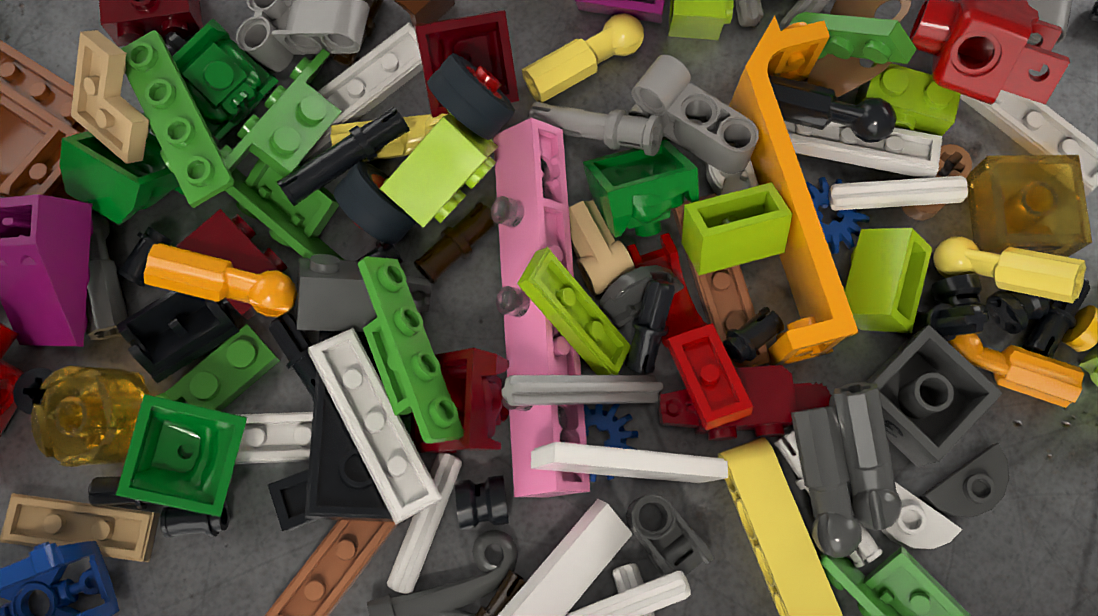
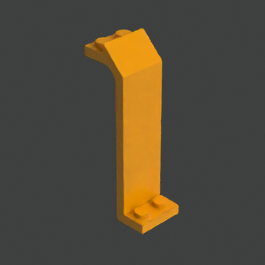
M775 16L748 60L729 107L749 118L755 123L759 131V139L750 158L758 184L763 185L772 182L792 212L785 253H781L779 256L801 319L787 325L788 331L778 334L776 336L777 341L768 349L771 360L769 365L785 366L830 354L834 351V346L846 337L856 335L859 331L768 77L769 74L795 81L806 80L830 35L825 21L811 24L797 22L781 31Z

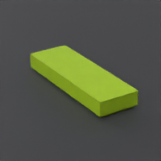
M548 247L536 251L517 282L518 286L597 375H618L631 345Z

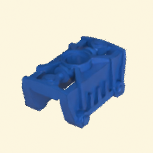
M96 541L62 546L46 542L33 547L34 550L29 552L30 557L0 568V597L10 600V602L0 606V616H36L31 612L28 604L30 595L36 589L46 593L49 598L50 606L45 616H112L120 611L110 575ZM90 557L91 568L82 573L78 582L74 583L71 579L60 581L69 564ZM81 592L88 595L100 594L105 602L84 612L67 606L78 600V593Z

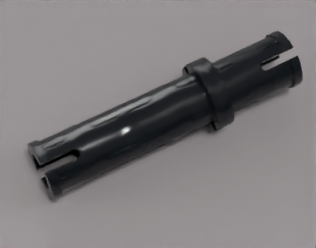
M392 106L361 128L356 125L350 129V135L342 139V141L305 163L293 173L278 180L277 183L292 205L296 206L307 196L344 174L358 162H362L366 158L371 161L377 157V151L404 133L409 132V127L397 109Z

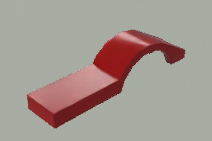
M670 234L660 235L661 249L643 255L639 254L635 244L626 246L635 269L653 265L670 269L684 285L683 289L673 295L666 321L669 332L666 336H662L661 342L671 353L705 431L752 415L753 405L713 323L707 324L704 322L692 302L683 278L678 251Z

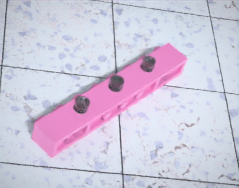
M531 117L493 137L494 143L498 146L494 152V158L497 162L495 164L497 199L492 205L491 217L499 227L502 289L497 295L496 306L498 311L504 315L506 359L509 360L507 377L510 375H581L580 355L517 284L535 252L546 247L553 252L574 277L563 129ZM503 398L502 403L509 410L514 497L548 498L590 492L589 474L531 469V451L537 447L553 442L587 445L584 404L511 406L507 399Z

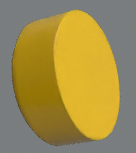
M1088 305L1077 312L1075 315L1077 321L1075 328L1068 329L1062 339L1063 343L1077 352L1087 351L1098 343V308L1094 305Z

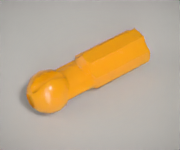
M161 243L153 244L147 256V263L143 273L144 284L215 302L222 301L226 297L250 303L256 312L266 317H279L288 313L293 308L297 296L296 286L292 279L280 271H266L255 274L233 268L232 262Z
M977 334L957 335L954 339L947 341L974 367L993 372L997 385L1065 408L1072 402L1075 403L1082 391V381L1085 373L1080 367L1014 345H1010L1000 352L983 346Z

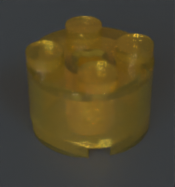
M68 366L53 372L40 388L46 389L41 404H34L31 414L32 432L39 450L46 457H54L61 462L59 465L65 467L110 465L125 462L144 394L150 395L143 376L138 372L125 369Z

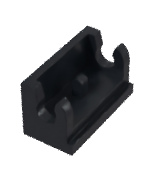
M170 291L116 325L122 337L132 346L128 348L130 354L152 376V379L157 384L240 332L223 301L215 302L175 291Z

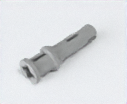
M535 101L532 104L533 109L529 110L527 119L532 117L563 129V135L604 141L606 146L614 150H619L622 146L644 150L645 155L655 156L662 142L664 129L662 116L653 114L649 118L627 115L626 111L622 109H615L610 111L609 114L585 111L584 109L548 105Z

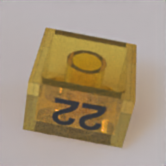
M1079 155L987 156L967 176L973 242L980 251L1001 254L1008 247L1069 257L1092 243Z

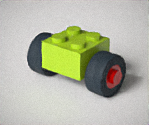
M455 53L448 56L427 82L433 95L450 114L440 119L391 176H388L371 164L358 162L351 168L347 176L338 183L334 190V197L348 217L360 229L386 244L394 245L398 243L416 223L424 228L435 218L441 224L467 196L460 189L465 184L472 189L497 163L490 157L498 148L491 138L510 120L515 113V108L499 89L501 83L481 65L476 68L466 59Z

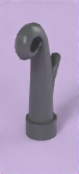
M486 531L476 539L472 550L474 561L482 572L481 574L392 598L388 594L368 601L369 616H476L473 613L462 611L458 608L473 603L500 587L507 576V572L515 570L518 557L516 544L512 537L503 531ZM497 544L502 549L503 557L497 566L491 564L485 558V550L488 545Z

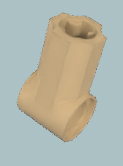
M583 200L569 207L571 245L578 257L577 265L587 288L593 296L605 292L622 274L635 270V266L623 243L619 240H614L593 200Z

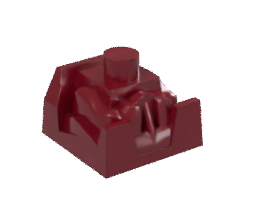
M495 10L478 15L414 24L432 118L440 114H450L433 95L427 82L448 56L453 53L463 57L476 68L480 65L484 67L501 83L499 89L511 103L519 101L505 10Z
M474 347L435 354L450 397L457 408L464 434L460 439L427 444L423 441L414 414L411 412L410 438L418 453L439 454L457 453V450H501V442L491 438L495 434L496 426H500L509 415V403L507 399L502 397V379L497 376L509 368V360L498 354Z

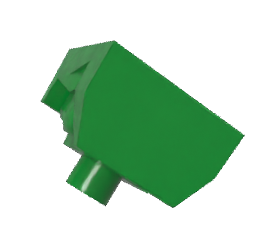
M214 18L172 56L216 145L235 129L277 87L279 82L239 48L229 37L228 32Z
M89 131L62 138L60 169L66 193L80 202L91 203L93 210L118 225L131 219L139 210L147 209L156 204L173 189L184 195L174 173L166 166L160 155L162 148L156 136L151 133L148 134L143 161L128 164L123 162Z
M667 139L662 140L655 156L645 155L644 150L632 148L582 162L593 201L614 237L621 236L626 228H634L635 234L641 237L656 235L662 230L661 220L670 218L671 209L680 207L684 203V197L690 203L699 201L698 167Z
M144 394L116 496L221 517L247 417Z

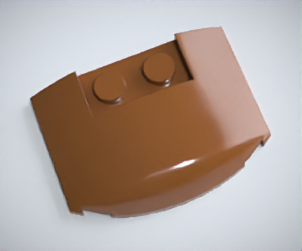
M0 40V195L5 197L36 194L51 196L63 182L60 169L62 138L88 130L71 117L74 86Z

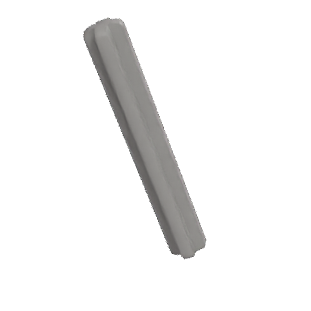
M510 375L505 379L502 397L507 399L511 406L656 403L660 392L664 390L662 382L657 381L654 375Z

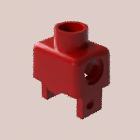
M924 0L909 35V38L917 48L916 50L933 55L932 77L937 85L990 105L995 102L1001 90L1046 105L1070 63L1069 57L1052 52L1055 43L1062 33L1061 27L1039 20L1038 11L1033 9L1027 0ZM1031 33H1038L1042 36L1040 42L1036 45L1027 43ZM1044 64L1048 66L1046 73L1041 76H1033L1029 73L1030 69L1040 72Z

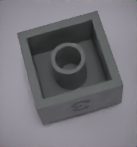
M930 325L910 336L866 381V383L878 384L887 438L917 467L939 462L1003 394Z

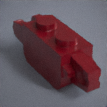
M782 365L735 368L753 405L752 415L705 431L687 389L660 394L658 397L661 425L694 428L695 434L708 433L709 441H724L736 439L737 431L755 430L757 438L785 435L784 428L793 425L791 412L830 406L829 402L832 395L827 389V385L823 386L822 383L793 384L792 373Z

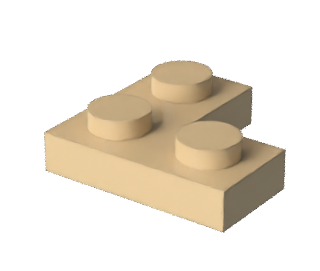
M98 30L81 31L71 117L126 164L143 161L146 139L149 134V119L121 97L123 75L126 72V53Z

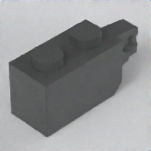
M316 254L310 258H299L295 305L297 330L347 331L354 328L355 332H364L363 327L377 318L358 267L359 261L339 260V258L329 254ZM405 274L406 282L417 311L428 312L431 297L429 279Z

